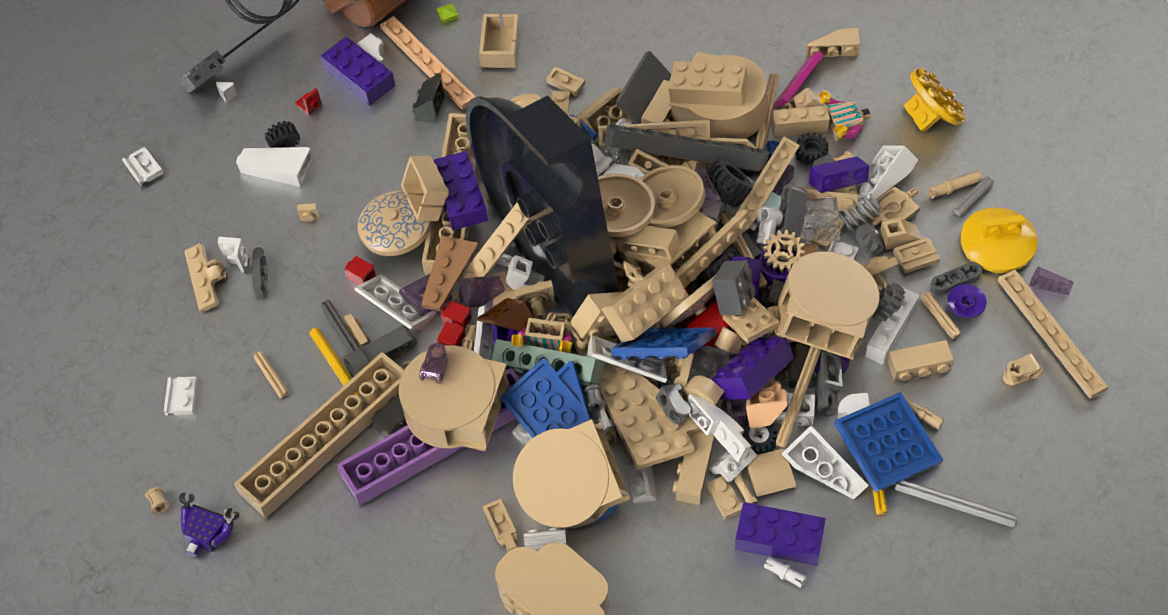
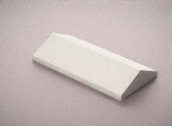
M382 274L355 287V291L411 330H422L436 316L437 312L432 309L423 308L421 301Z
M591 335L587 356L666 383L665 361L652 356L646 359H639L638 356L620 359V356H612L611 348L616 346V343Z

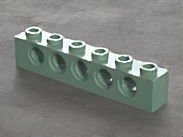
M496 339L491 360L506 363V370L512 367L514 368L513 371L525 374V371L531 370L539 361L546 358L558 372L564 364L571 360L575 364L581 385L587 387L592 384L600 385L605 362L602 360L524 344L523 346H511L512 342Z

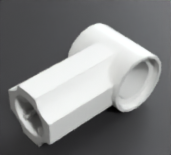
M763 206L757 214L758 221L760 222L757 243L767 245L765 240H771L770 234L775 235L776 227L782 222L783 214L780 210Z

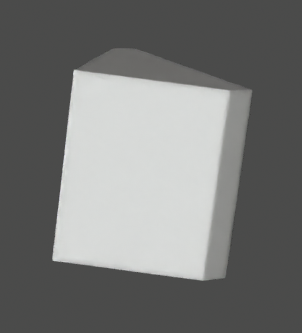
M216 82L219 94L226 103L237 96L234 82Z

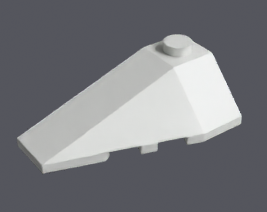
M882 146L871 163L873 169L869 172L868 182L861 186L857 201L864 204L863 197L870 200V193L876 199L912 172L918 159L906 146Z
M812 426L805 430L782 453L795 469L853 500L868 486Z

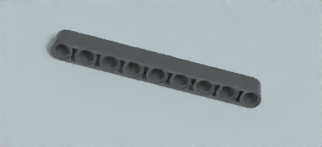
M614 124L607 126L604 141L605 145L633 151L639 149L645 153L711 164L716 159H722L737 168L760 172L765 168L769 157V152L764 149Z

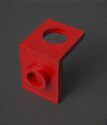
M315 88L310 93L302 96L295 104L310 115L322 105L319 91Z

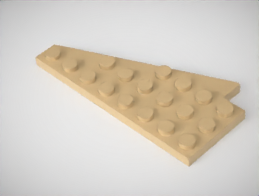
M574 341L578 354L589 357L587 356L588 346L586 349H581L576 346V341ZM605 362L600 382V394L606 402L605 407L637 470L694 452V446L688 435L702 430L688 415L682 424L673 423L656 399L660 389L640 374Z

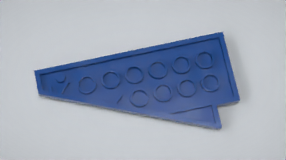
M543 358L500 397L501 401L532 438L548 430L570 429L591 420L574 362L571 360L557 372L548 360ZM618 505L608 508L599 519L604 521L618 509Z

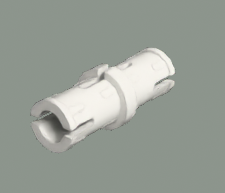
M771 556L768 557L766 560L768 564H764L765 569L779 575V578L783 581L786 579L799 586V588L804 586L805 582L803 581L807 580L806 575L795 571L789 564L784 565Z

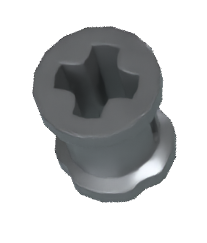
M590 385L583 390L584 395L587 396L589 402L588 409L590 411H598L606 406V402L600 394V385Z

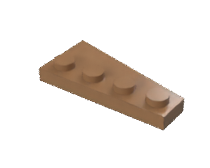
M447 236L441 237L421 303L423 308L442 310L453 291V287L461 278L463 270L471 261L473 253L477 251L478 243Z

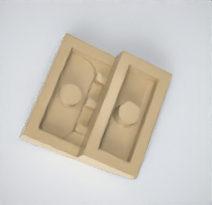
M784 449L756 455L746 466L756 497L796 487L789 462L782 455Z

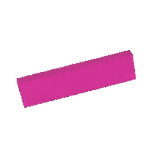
M820 51L806 60L774 102L777 107H781L791 100L822 59L823 55Z

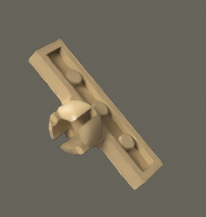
M199 243L184 252L198 308L204 313L219 305L215 283L224 279L227 276V272L225 271L224 264L218 258L210 261L207 260L205 248Z

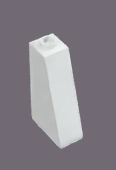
M308 147L244 148L241 155H238L236 164L242 174L300 187L313 161L311 149Z

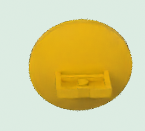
M923 67L915 68L910 73L916 94L903 106L910 116L913 117L914 122L922 132H926L940 118L956 126H960L965 122L964 106L955 100V93L949 88L946 89L937 80L938 78L933 72L930 71L928 73Z
M992 207L975 212L965 221L960 235V242L967 258L971 262L980 264L982 269L993 273H1009L1013 270L1017 271L1030 263L1037 250L1038 237L1033 225L1022 214L1006 208Z

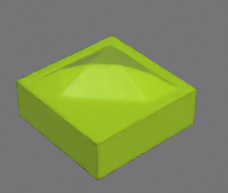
M453 3L437 8V13L443 24L459 19Z

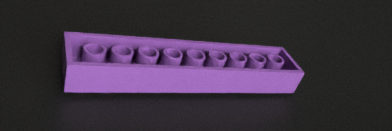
M512 368L506 371L507 381H509L507 390L520 380ZM502 403L493 431L516 418L504 403ZM407 425L338 463L337 467L358 505L361 506L464 448V446L457 448L431 446L418 439Z

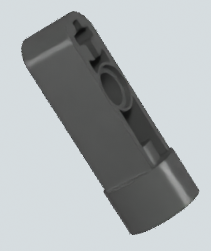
M787 184L784 187L779 209L783 214V219L780 225L776 227L775 236L778 235V230H780L781 234L788 230L789 235L795 232V238L800 237L807 197L806 190L791 184Z
M401 326L343 356V361L353 378L381 352L393 360L412 350L417 345V339L406 326Z

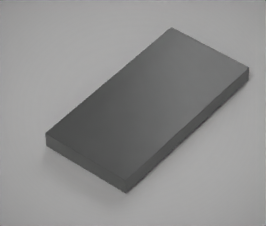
M651 51L645 52L615 103L635 124H641V117L663 80L669 81L671 73Z

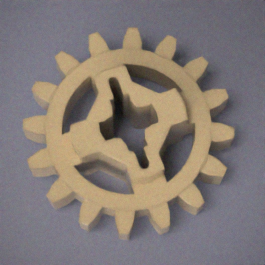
M778 230L777 236L770 234L771 240H765L768 246H763V251L766 252L764 259H768L767 265L773 264V270L780 267V272H783L784 268H787L790 272L791 266L801 256H805V251L802 250L805 248V244L800 243L801 237L795 238V232L789 235L788 230H785L784 234H781L780 230ZM774 245L776 250L771 254V249ZM797 248V254L794 257L792 252ZM781 249H783V250H787V249H788V254L785 253L784 251L781 252Z

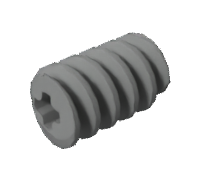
M870 193V200L863 197L864 204L857 201L858 208L851 205V212L845 209V216L841 215L851 231H855L854 225L860 227L861 221L867 223V217L873 220L875 218L874 212L877 215H881V206L872 193Z

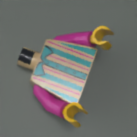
M823 90L818 95L821 98L820 104L827 105L830 119L829 127L837 142L846 138L855 139L863 130L864 120L871 118L868 108L859 110L853 101H838L832 98L826 90Z
M529 318L527 327L523 328L517 335H512L511 346H523V341L526 340L530 346L571 353L573 337L570 333H564L566 325L564 322Z

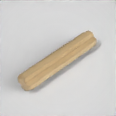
M930 292L923 293L921 295L922 302L950 338H958L961 334L958 327Z
M262 351L255 353L253 356L254 360L279 398L287 396V388Z

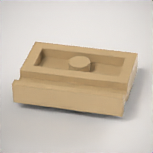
M929 237L896 247L893 250L905 274L940 262V257L937 255V251Z

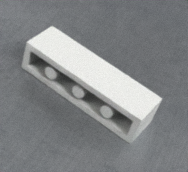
M905 288L904 291L906 293L903 295L905 299L901 301V308L893 313L891 318H887L886 321L880 323L867 345L865 357L882 365L885 363L889 352L892 351L917 308L919 294Z

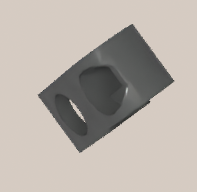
M679 383L662 386L656 396L665 414L675 424L684 423L691 410L690 405L680 395L682 388Z

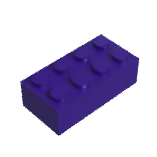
M347 36L320 56L324 70L369 106L395 87L393 72Z
M464 151L434 159L433 161L437 165V169L449 191L444 207L452 231L487 222V209L468 152Z
M777 336L770 338L759 337L751 341V344L741 349L736 357L730 359L729 363L719 369L717 374L711 378L712 381L724 390L719 399H751L794 359L787 338H777Z
M743 502L735 539V550L817 566L826 518Z

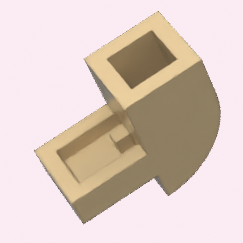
M693 376L681 390L682 393L680 395L685 402L690 394H695L715 405L724 393V390L707 377Z

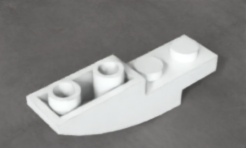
M690 394L686 402L691 408L688 414L707 436L714 435L737 462L744 461L751 448V445L742 436L744 429L717 406L695 394Z

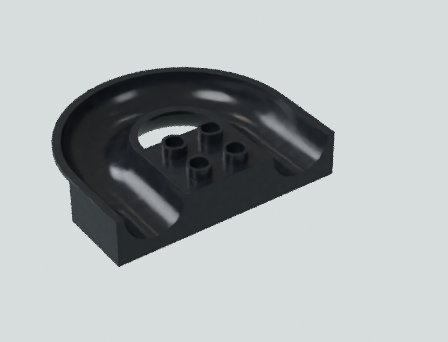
M548 95L524 108L513 101L500 97L485 98L477 96L471 99L466 108V127L477 169L501 222L516 203H518L523 215L529 219V222L524 225L514 242L521 256L533 262L532 271L543 275V281L545 282L551 280L554 298L572 318L588 294L619 292L591 138Z

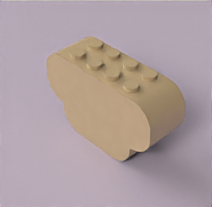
M549 543L538 551L529 547L514 548L501 558L496 566L495 578L499 596L505 603V608L512 614L515 612L517 615H607L609 611L606 579L574 550L563 543Z

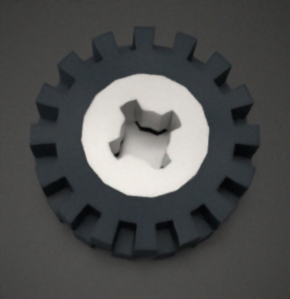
M749 421L746 422V426L743 425L744 432L742 436L751 445V449L756 454L774 451L777 430L774 428L773 423L764 428H750Z

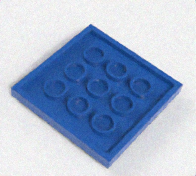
M715 327L648 328L634 340L620 342L611 348L612 356H620V359H628L632 356H638L639 359H646L651 356H657L658 359L676 356L678 359H683L716 336Z
M901 392L839 418L833 423L875 493L941 464L943 461L940 453Z

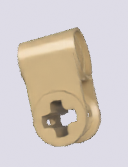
M725 327L722 328L714 344L729 353L739 354L741 349L748 346L737 333Z
M1030 353L1010 361L1006 366L1002 379L1007 385L1016 386L1027 380L1037 378L1044 370L1035 356Z

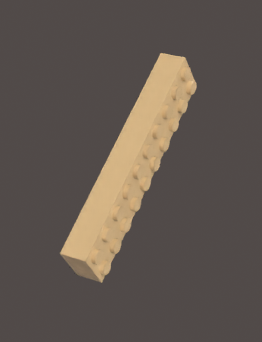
M449 113L441 157L467 151L478 182L479 171L469 143L466 114ZM445 207L440 214L439 220L432 221L430 232L426 237L422 259L424 275H430L442 236L468 241L470 226L452 231Z
M381 352L234 483L239 495L266 519L399 399V383L404 370ZM356 391H358V393H359L360 395L357 396V395H355L354 393H355Z

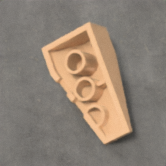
M774 377L751 399H746V410L750 428L770 426L787 406V392L785 389L782 390L781 384L776 382Z

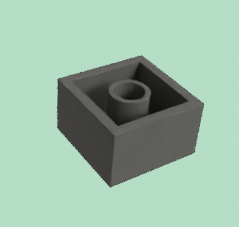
M747 260L724 261L712 280L720 315H743L755 296V286L752 285L751 281L752 271L748 267Z

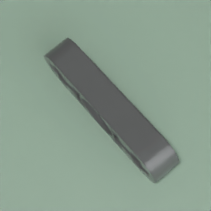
M969 262L935 276L931 281L930 290L935 295H943L958 285L975 282L981 277L982 267L976 262ZM957 275L961 278V281L955 282L951 277Z

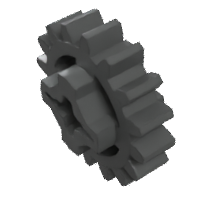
M894 282L882 288L879 293V303L872 319L881 323L886 321L887 318H891L893 313L899 311L902 305L901 301L905 299L903 296L906 293L904 288Z

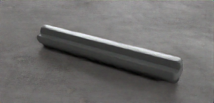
M325 300L322 302V309L349 352L359 349V345L331 301Z

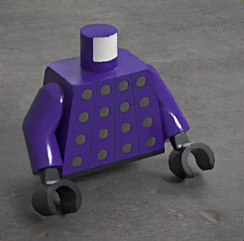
M184 492L179 496V501L184 504V506H181V533L186 542L189 543L186 552L196 557L201 548L212 551L216 546L227 541L231 536L234 526L233 520H237L240 514L236 511L233 512L231 517L232 508L225 509L222 515L195 504L191 507L190 503L194 501L195 496L189 494V499L186 501V493Z

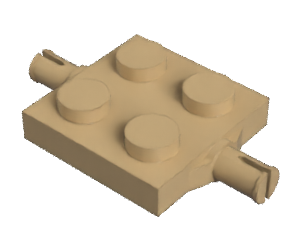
M895 186L891 187L876 199L881 206V215H877L874 212L875 218L870 220L869 223L876 226L879 223L898 218L908 221L920 210V207L912 200V197L918 194V190L913 187L905 193Z

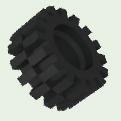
M283 121L282 124L277 122L276 126L273 124L272 129L268 128V132L265 133V140L270 148L296 147L295 144L298 145L300 141V135L295 125L290 121Z
M807 133L806 136L803 134L801 138L797 139L796 143L800 146L795 156L797 161L800 160V164L805 163L806 167H808V164L813 166V161L828 154L829 143L828 141L826 142L825 137L822 138L821 134L816 136V133H813V135ZM808 147H814L819 151L815 153H810L805 149Z

